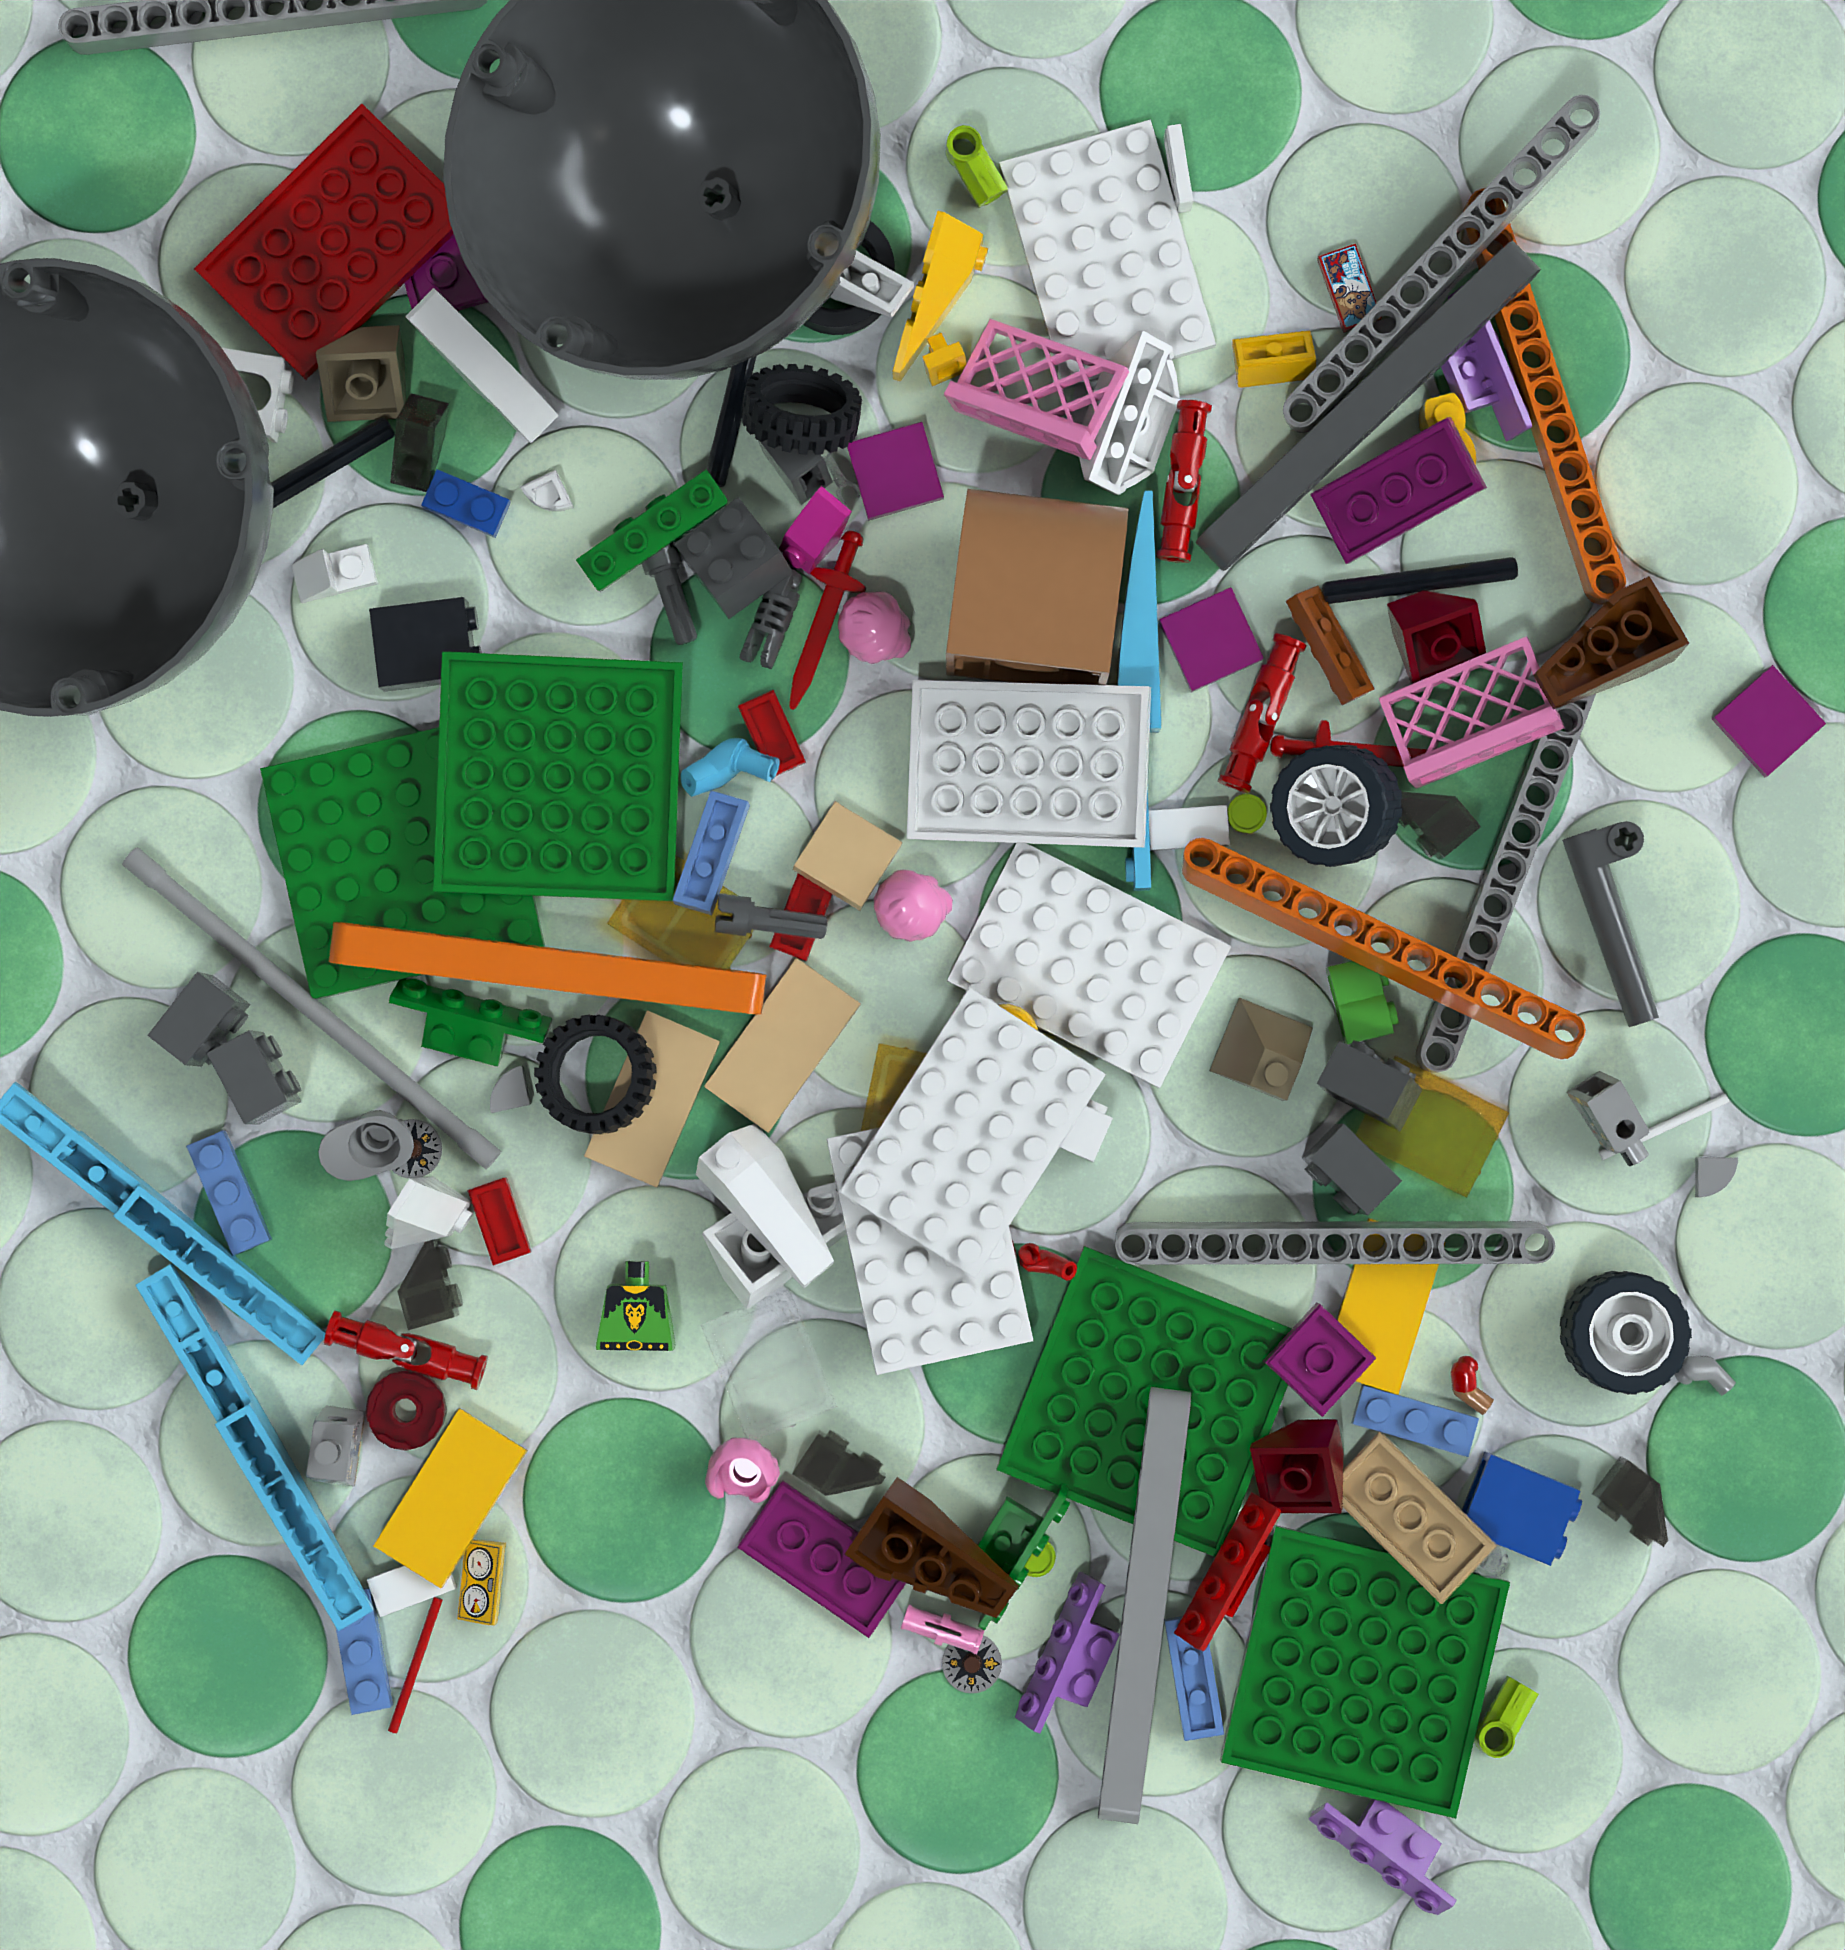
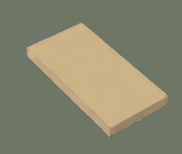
M796 957L763 1003L762 1014H755L704 1087L769 1133L861 1003Z
M647 1010L637 1033L642 1035L647 1041L646 1045L652 1050L654 1055L651 1059L656 1064L657 1073L653 1074V1079L656 1080L655 1090L651 1089L649 1094L652 1099L649 1105L645 1104L643 1106V1114L639 1118H633L631 1120L632 1124L626 1128L620 1127L618 1131L613 1133L593 1134L584 1157L658 1188L720 1045V1041ZM628 1055L604 1111L615 1107L628 1091L632 1076V1065Z
M1379 1432L1343 1469V1508L1440 1604H1443L1497 1548L1498 1545L1382 1432Z

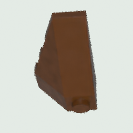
M1648 576L1616 591L1533 676L1551 707L1556 709L1637 679L1674 662L1689 645V641L1652 579Z
M899 1477L894 1480L844 1554L877 1578L889 1582L893 1578L913 1585V1590L924 1594H926L927 1590L948 1597L951 1603L995 1618L999 1616L1019 1587L940 1508Z

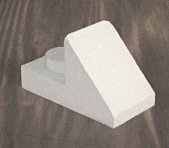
M367 544L332 553H327L324 549H321L291 564L301 603L378 584L370 549Z

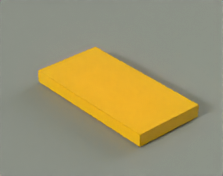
M1370 1218L1367 1219V1221H1376ZM1370 1234L1365 1238L1363 1248L1372 1252L1379 1250L1384 1243V1237L1379 1234ZM1420 1234L1409 1235L1404 1240V1249L1407 1251H1417L1424 1244V1237ZM1353 1264L1336 1320L1376 1357L1374 1362L1362 1373L1356 1382L1399 1395L1439 1264Z
M459 1408L373 1546L437 1587L443 1588L528 1450Z

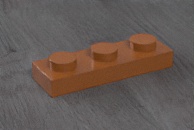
M1317 585L1286 600L1292 612L1293 620L1300 627L1311 647L1314 658L1319 662L1329 680L1332 691L1337 695L1342 705L1347 704L1374 690L1375 688L1328 602L1324 600L1320 587Z

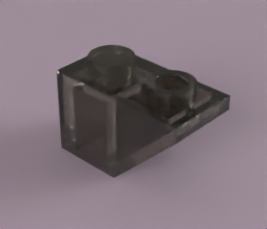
M410 393L396 421L390 483L427 492L435 474L445 438L449 403Z
M1401 791L1403 798L1401 799V808L1403 809L1402 817H1400L1398 823L1404 828L1410 825L1419 836L1415 840L1417 845L1429 858L1434 855L1438 860L1445 858L1481 827L1456 796Z
M438 1239L424 1243L397 1291L408 1330L459 1316L458 1307L463 1306L460 1289L457 1283L451 1284L447 1269L452 1268L448 1248L446 1245L440 1246Z
M831 1429L827 1435L819 1430L792 1475L825 1496L879 1485L886 1478V1473L880 1470L883 1466L881 1461L863 1451L861 1456L855 1454L847 1448L850 1442Z
M1620 1456L1592 1493L1593 1496L1601 1501L1597 1508L1615 1522L1622 1517L1633 1525L1629 1533L1646 1546H1649L1654 1541L1664 1547L1668 1542L1660 1484L1628 1459Z

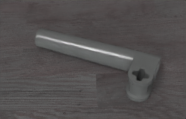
M1625 821L1563 839L1568 859L1628 1027L1659 1018L1609 867L1610 863L1631 857L1641 850L1644 843L1642 830L1635 823ZM1619 829H1622L1624 835L1631 834L1633 837V841L1628 843V851L1625 850L1624 846H1616L1614 843V839L1620 836Z

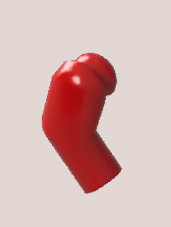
M1034 1243L1024 1244L1018 1251L1020 1265L1028 1272L1053 1274L1066 1281L1071 1280L1077 1272V1265L1074 1262L1048 1250H1040Z

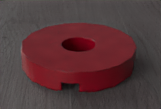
M403 1370L390 1373L375 1384L368 1395L365 1413L369 1427L372 1429V1433L377 1440L390 1448L407 1451L422 1447L437 1436L444 1425L447 1407L444 1394L433 1379L421 1373ZM401 1399H409L415 1404L417 1413L412 1421H402L396 1415V1404Z

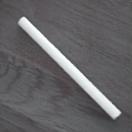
M1726 1094L1720 1095L1648 1128V1135L1640 1140L1644 1142L1729 1103V1099ZM1607 1149L1599 1151L1602 1160L1616 1155Z

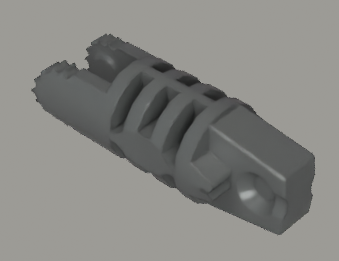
M791 569L792 574L763 594V601L759 604L754 617V623L750 627L741 650L740 660L751 663L755 659L764 637H766L767 639L760 656V665L768 669L773 668L785 638L784 634L789 628L793 611L796 610L800 598L797 592L802 576L795 570Z

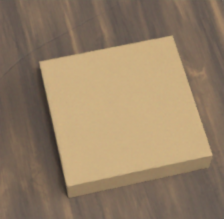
M835 801L796 861L793 870L861 911L900 849L902 842Z

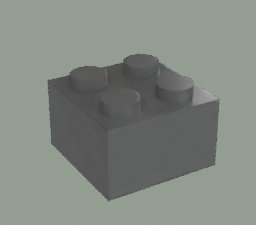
M738 497L674 544L686 564L728 619L793 573L781 551Z
M197 972L147 1036L184 1065L202 1067L204 1063L210 1065L211 1061L206 1053L221 1046V1041L229 1031L234 1034L241 1028L248 1018V1014L245 1011L251 1004L214 975Z
M248 1030L206 1053L244 1124L260 1125L301 1102L297 1095L301 1091L299 1082L291 1070L284 1071L278 1059L283 1054L272 1035L266 1037L264 1032Z
M1353 1040L1350 1046L1339 1041L1317 1084L1331 1097L1401 1131L1423 1090L1414 1081L1416 1075L1410 1072V1068L1391 1058H1388L1386 1064L1381 1062V1057L1374 1054V1050Z
M1335 1124L1302 1157L1309 1164L1304 1169L1306 1173L1320 1186L1324 1185L1326 1187L1329 1184L1337 1192L1333 1199L1349 1214L1355 1215L1358 1212L1359 1214L1369 1215L1402 1182L1345 1124Z

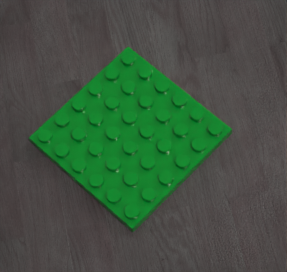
M442 651L433 892L673 902L683 662Z
M439 727L260 768L310 995L314 999H322L424 975L330 963L329 956L333 922L545 947L534 896L433 892Z
M1083 1246L1076 1264L1077 1272L1069 1282L996 1470L1053 1493L1057 1492L1062 1483L1068 1487L1066 1498L1133 1524L1150 1388L1156 1387L1191 1392L1174 1541L1216 1557L1235 1523L1254 1474L1250 1452L1251 1443L1269 1435L1288 1387L1263 1360L1292 1328Z
M1274 1525L1221 1752V1763L1456 1819L1510 1582L1499 1578H1485L1487 1577L1486 1575L1473 1572L1443 1604H1440L1389 1552Z

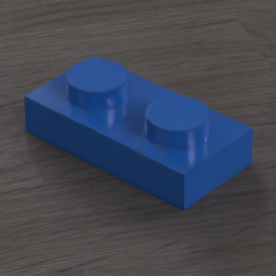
M436 469L421 506L496 538L511 501Z

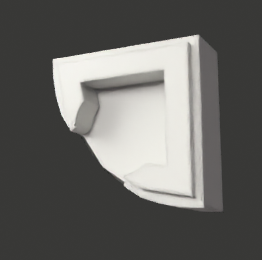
M556 470L520 486L526 497L542 509L565 511L574 508Z

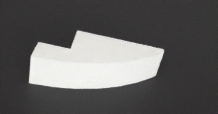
M434 288L405 316L467 384L495 407L510 425L531 444L559 416L521 374Z

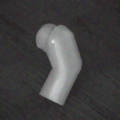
M1688 1356L1684 1359L1680 1371L1675 1373L1676 1379L1685 1385L1690 1384L1693 1380H1707L1721 1396L1730 1391L1736 1384L1731 1376L1709 1356Z

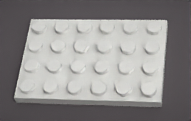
M1151 119L999 162L1003 181L1008 187V199L1049 340L1108 361L1138 331H1144L1172 346L1174 352L1172 360L1215 348L1216 342ZM1071 359L1057 365L1061 379L1080 371L1078 363ZM1100 373L1090 377V383L1098 381ZM1084 380L1068 386L1064 390L1085 385Z
M913 680L907 839L1145 848L1151 687Z
M1016 843L947 981L965 991L970 987L997 1005L1009 1003L1023 1008L1032 1016L1037 1027L1160 1088L1231 946L1027 843Z
M969 987L839 1192L976 1278L1106 1074Z
M879 1128L826 1139L876 1375L1033 1341L1009 1227L977 1277L974 1278L839 1192Z

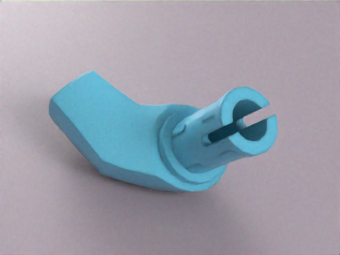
M730 738L717 745L703 758L682 770L680 781L684 790L691 797L722 787L741 771L771 782V779L773 780L778 772L780 761L776 757L751 749L745 739Z

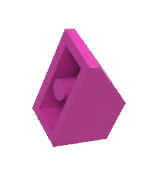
M821 486L783 537L779 550L783 552L786 561L793 567L802 568L806 573L810 574L838 544L852 511Z

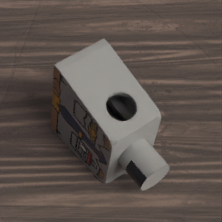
M1599 1071L1566 1092L1602 1147L1615 1154L1620 1153L1628 1166L1640 1163L1649 1155L1640 1140L1648 1135L1649 1129L1621 1080Z
M325 1406L313 1424L306 1472L307 1478L317 1482L355 1486L365 1411L334 1406Z

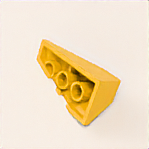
M937 211L923 258L922 274L924 276L922 281L919 280L915 287L911 305L912 316L911 319H907L892 370L893 380L901 381L927 345V338L934 335L971 283L974 271H982L985 264L988 248L982 247L983 234L945 212Z

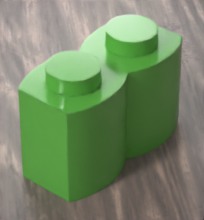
M1353 961L1326 968L1345 1044L1349 1045L1353 1040L1362 1042L1394 1033L1392 1025L1399 1024L1394 1002H1386L1383 987L1389 985L1387 977Z

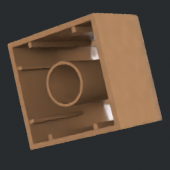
M967 489L946 649V675L1008 683L1106 685L1110 673L1127 532L1128 508Z

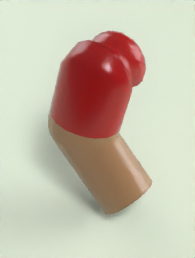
M1462 1356L1453 1364L1451 1369L1453 1393L1478 1413L1484 1415L1494 1399L1477 1388V1361L1471 1356Z

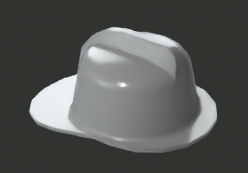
M375 1110L362 1114L357 1120L339 1125L330 1130L321 1140L318 1153L320 1163L327 1173L337 1179L353 1181L403 1166L412 1156L414 1142L412 1134L404 1125L402 1119L396 1118L391 1113Z

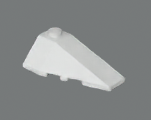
M835 1182L809 1189L807 1193L802 1194L828 1249L846 1235ZM730 1213L703 1231L704 1240L722 1278L747 1310L792 1278L791 1274L733 1213Z

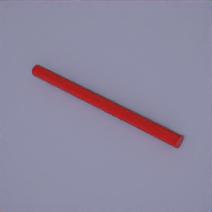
M433 1597L388 1728L389 1732L398 1733L443 1601L441 1598Z

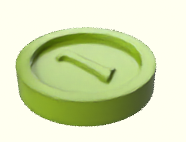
M1241 794L1235 797L1227 808L1228 822L1239 833L1250 834L1256 832L1266 821V806L1255 795Z
M1049 1541L1038 1557L1031 1554L1024 1566L1029 1569L1028 1576L1041 1577L1049 1573L1053 1568L1056 1555Z

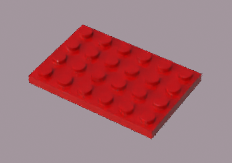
M360 104L194 270L293 369L307 380L318 369L317 350L361 327L454 235L449 221L444 183L363 104Z

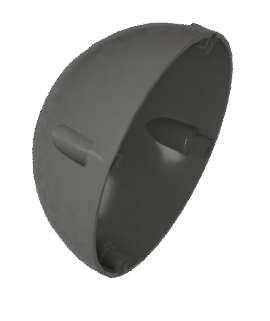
M509 0L493 18L474 47L454 94L445 134L443 175L449 221L462 259L484 297L512 328L533 344L561 360L592 372L634 380L687 379L723 371L768 351L798 330L830 298L841 282L840 276L842 272L854 261L856 249L862 244L869 227L879 184L881 133L874 90L858 47L837 12L827 0ZM500 59L498 68L490 73L491 64L495 60ZM719 197L725 198L722 204L716 202Z
M56 258L14 260L0 264V710L26 716H89L98 711L131 702L168 684L204 656L229 628L254 586L267 549L273 513L274 488L269 477V445L263 423L247 385L219 343L188 312L148 285L97 265ZM28 274L30 276V284L25 281ZM136 498H139V504H136Z

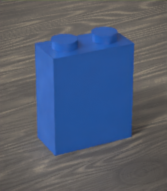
M1485 1451L1461 1510L1496 1544L1551 1566L1554 1558L1560 1559L1564 1552L1567 1537L1563 1536L1568 1522H1574L1580 1512L1582 1500L1578 1497L1581 1491Z

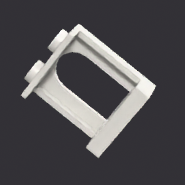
M222 348L237 371L257 374L268 381L271 387V397L267 405L263 409L258 410V414L263 423L266 437L271 442L277 443L279 432L284 433L287 426L288 412L283 407L286 394H291L293 390L294 371L290 370L291 366L282 357Z

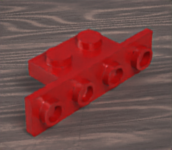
M1250 1493L1174 1634L1196 1649L1205 1651L1223 1617L1227 1615L1233 1618L1269 1552L1270 1547L1265 1544V1541L1281 1514L1279 1508L1257 1494Z

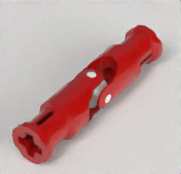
M1179 400L1176 407L1180 410L1177 433H1174L1172 436L1170 450L1172 469L1167 476L1160 525L1164 527L1161 549L1156 551V558L1168 562L1189 563L1191 561V555L1188 553L1191 530H1194L1196 526L1201 476L1198 472L1205 459L1208 439L1204 436L1207 414L1211 413L1212 405L1197 400ZM1173 490L1177 493L1192 492L1191 501L1188 506H1183L1175 500Z
M1275 633L1273 636L1274 646L1267 664H1263L1260 668L1244 715L1229 748L1232 754L1224 775H1220L1218 778L1219 783L1243 793L1249 794L1251 792L1252 786L1250 782L1256 766L1259 762H1263L1273 736L1274 728L1294 682L1295 676L1292 673L1300 653L1304 652L1307 647L1305 643L1279 633ZM1270 697L1269 706L1263 704V702H1265V700Z
M335 1310L326 1329L324 1345L331 1346L335 1343L355 1349L357 1355L375 1360L394 1358L392 1362L404 1369L444 1381L447 1378H452L471 1385V1389L478 1390L484 1376L488 1356L482 1354L480 1357L461 1353L456 1351V1346L412 1333H401L403 1337H400L383 1324L369 1320L362 1323L342 1317L339 1311ZM341 1331H346V1332H349V1333H352V1334H356V1335L354 1336V1335H351V1334H348V1333H344V1332H341ZM421 1342L431 1348V1357L428 1362L423 1365H412V1360L417 1356V1343Z

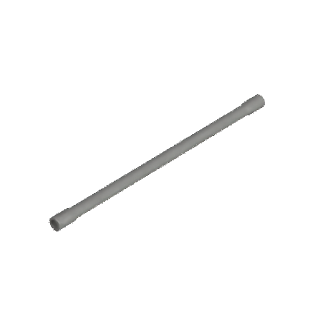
M137 847L128 854L122 863L127 870L149 888L156 890L457 1142L458 1146L484 1169H488L497 1159L501 1151L478 1131L467 1126L322 1003L312 998L310 993L167 875L165 870L140 848Z

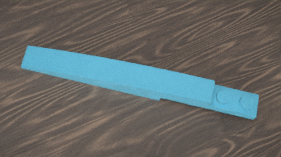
M1144 491L1128 572L1116 685L1151 687L1150 733H1158L1161 730L1153 494L1152 491ZM1148 784L1145 848L1132 847V858H1125L1126 882H1133V891L1151 889Z
M14 1082L0 1099L1 1125L113 1212V1217L300 1365L305 1363L324 1340L326 1332L239 1258L235 1255L232 1256V1253L83 1131L79 1132L17 1082Z
M173 1263L136 1284L135 1286L216 1419V1428L337 1630H342L372 1612L374 1608L290 1455L217 1330L213 1332Z

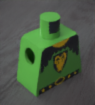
M625 1261V1284H610L606 1289L596 1350L673 1351L675 1349V1337L666 1285L649 1284V1261Z

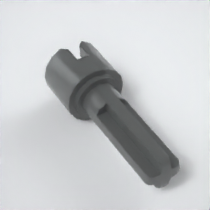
M674 541L643 562L642 567L645 575L655 578L675 642L678 645H684L696 640L697 633L677 573L682 560L679 551L674 545L676 543Z
M719 893L718 909L721 912L732 913V916H716L715 933L746 937L747 933H751L752 929L822 939L826 935L827 917L824 915L755 906V902H751V897Z

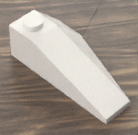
M756 1124L729 1132L699 1157L696 1176L803 1288L834 1263L832 1255L782 1151Z
M433 1176L409 1178L387 1213L386 1226L389 1228L385 1232L387 1239L384 1245L394 1249L451 1236L454 1231L461 1233L473 1215L468 1210L472 1204L471 1200Z

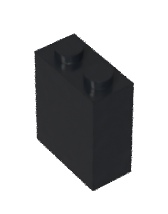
M464 597L369 609L378 687L384 692L441 685L442 651L482 653L480 645L474 646L472 631L479 629L476 607H469V602Z

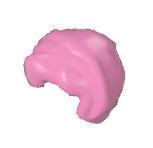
M881 591L863 592L851 597L843 605L838 619L839 640L851 655L860 661L875 664L882 660L903 658L911 648V637L908 632V628L911 625L910 619L902 611L897 600L891 594Z
M903 869L891 874L878 887L877 893L874 896V910L880 926L892 938L911 942L931 937L937 932L946 915L952 911L953 899L946 890L938 886V880L933 876L917 874L914 871Z
M734 1437L720 1445L712 1454L708 1464L705 1485L709 1493L717 1499L723 1498L724 1492H726L728 1495L746 1496L753 1503H760L769 1497L771 1486H774L780 1475L778 1461L772 1456L770 1450L763 1447L758 1441L749 1440L744 1437Z

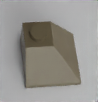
M399 325L359 327L317 350L316 358L327 422L378 420L381 417L386 419L406 418L405 358Z
M1239 998L1209 1071L1281 1101H1287L1301 1068L1313 1027Z

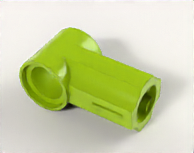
M965 125L954 128L946 142L945 154L947 160L956 168L978 208L988 205L1006 193L1008 187L982 145V139L977 130ZM959 139H967L973 144L975 150L966 156L959 155L954 150L953 143Z
M1507 1676L1483 1720L1478 1723L1474 1739L1476 1747L1493 1758H1502L1508 1755L1513 1750L1515 1737L1539 1694ZM1493 1727H1499L1503 1733L1502 1743L1496 1748H1488L1484 1739L1486 1732Z

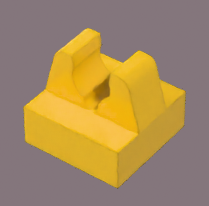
M942 333L927 338L930 353L922 357L931 385L935 386L961 375L967 363L959 341L947 345Z

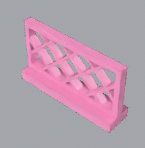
M990 319L957 383L950 381L944 396L956 412L1090 461L1097 448L1094 439L1129 371L1123 365ZM996 333L1009 337L1012 347L992 355L989 347ZM1035 347L1043 349L1046 359L1025 368L1021 353ZM1016 356L1020 370L999 378L995 365ZM1069 359L1076 361L1080 371L1059 380L1055 365ZM990 367L995 381L981 387L970 384L977 372ZM1050 368L1054 382L1033 391L1029 376ZM1104 371L1114 375L1107 387L1093 392L1089 381L1090 377ZM1024 379L1028 393L1015 399L1007 398L1003 388ZM1084 380L1088 395L1067 403L1063 389ZM1058 391L1062 406L1048 412L1040 410L1037 400ZM1089 404L1093 405L1095 412L1088 426L1074 422L1071 412Z
M1527 636L1379 698L1402 758L1403 768L1408 781L1416 789L1565 728L1557 709L1551 707L1537 681L1535 683L1528 680L1531 671L1534 675L1540 666ZM1524 650L1528 663L1521 677L1502 670L1509 655ZM1498 660L1496 667L1489 665L1490 663ZM1478 668L1493 672L1484 692L1465 685L1470 672ZM1499 675L1519 682L1510 703L1491 696ZM1461 676L1459 682L1451 680ZM1442 683L1455 687L1447 708L1428 701L1433 688ZM1525 685L1539 690L1545 703L1531 710L1516 705ZM1424 691V693H1423V695H1422L1421 698L1418 697V696H1415V694H1418V693ZM1462 691L1481 698L1472 718L1453 711ZM1406 698L1419 703L1410 723L1397 719L1391 705ZM1487 701L1507 708L1500 723L1490 726L1479 721ZM1425 706L1444 713L1435 733L1416 726ZM1513 711L1520 713L1519 715L1510 718ZM1450 716L1470 723L1464 737L1456 741L1442 737ZM1399 726L1407 728L1404 737ZM1476 726L1483 729V730H1480V731H1478V732L1473 733L1474 730H1475V728H1476ZM1413 732L1432 738L1427 752L1411 759L1407 745ZM1439 742L1446 744L1436 749Z

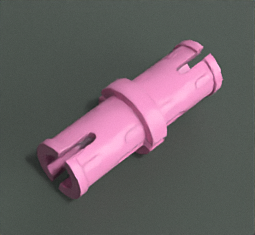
M908 1605L901 1626L902 1630H908L934 1639V1644L942 1646V1643H946L973 1652L976 1655L984 1634L983 1629H977L951 1620V1615L944 1613L943 1616H939L912 1607V1605ZM925 1623L960 1634V1636H956L946 1631L925 1625Z

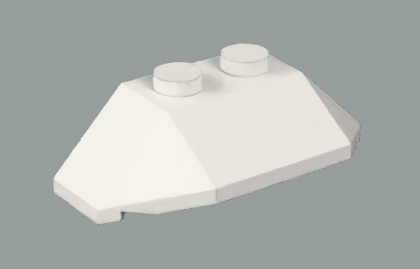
M1138 331L1109 360L1127 367L1129 373L1094 439L1097 448L1091 460L1079 457L1084 480L1114 495H1120L1127 488L1137 484L1154 472L1176 411L1177 401L1180 400L1177 375L1172 358H1174L1173 347L1144 331ZM1105 371L1101 372L1094 392L1107 387L1114 375ZM1089 404L1082 423L1084 426H1088L1095 412L1092 404Z

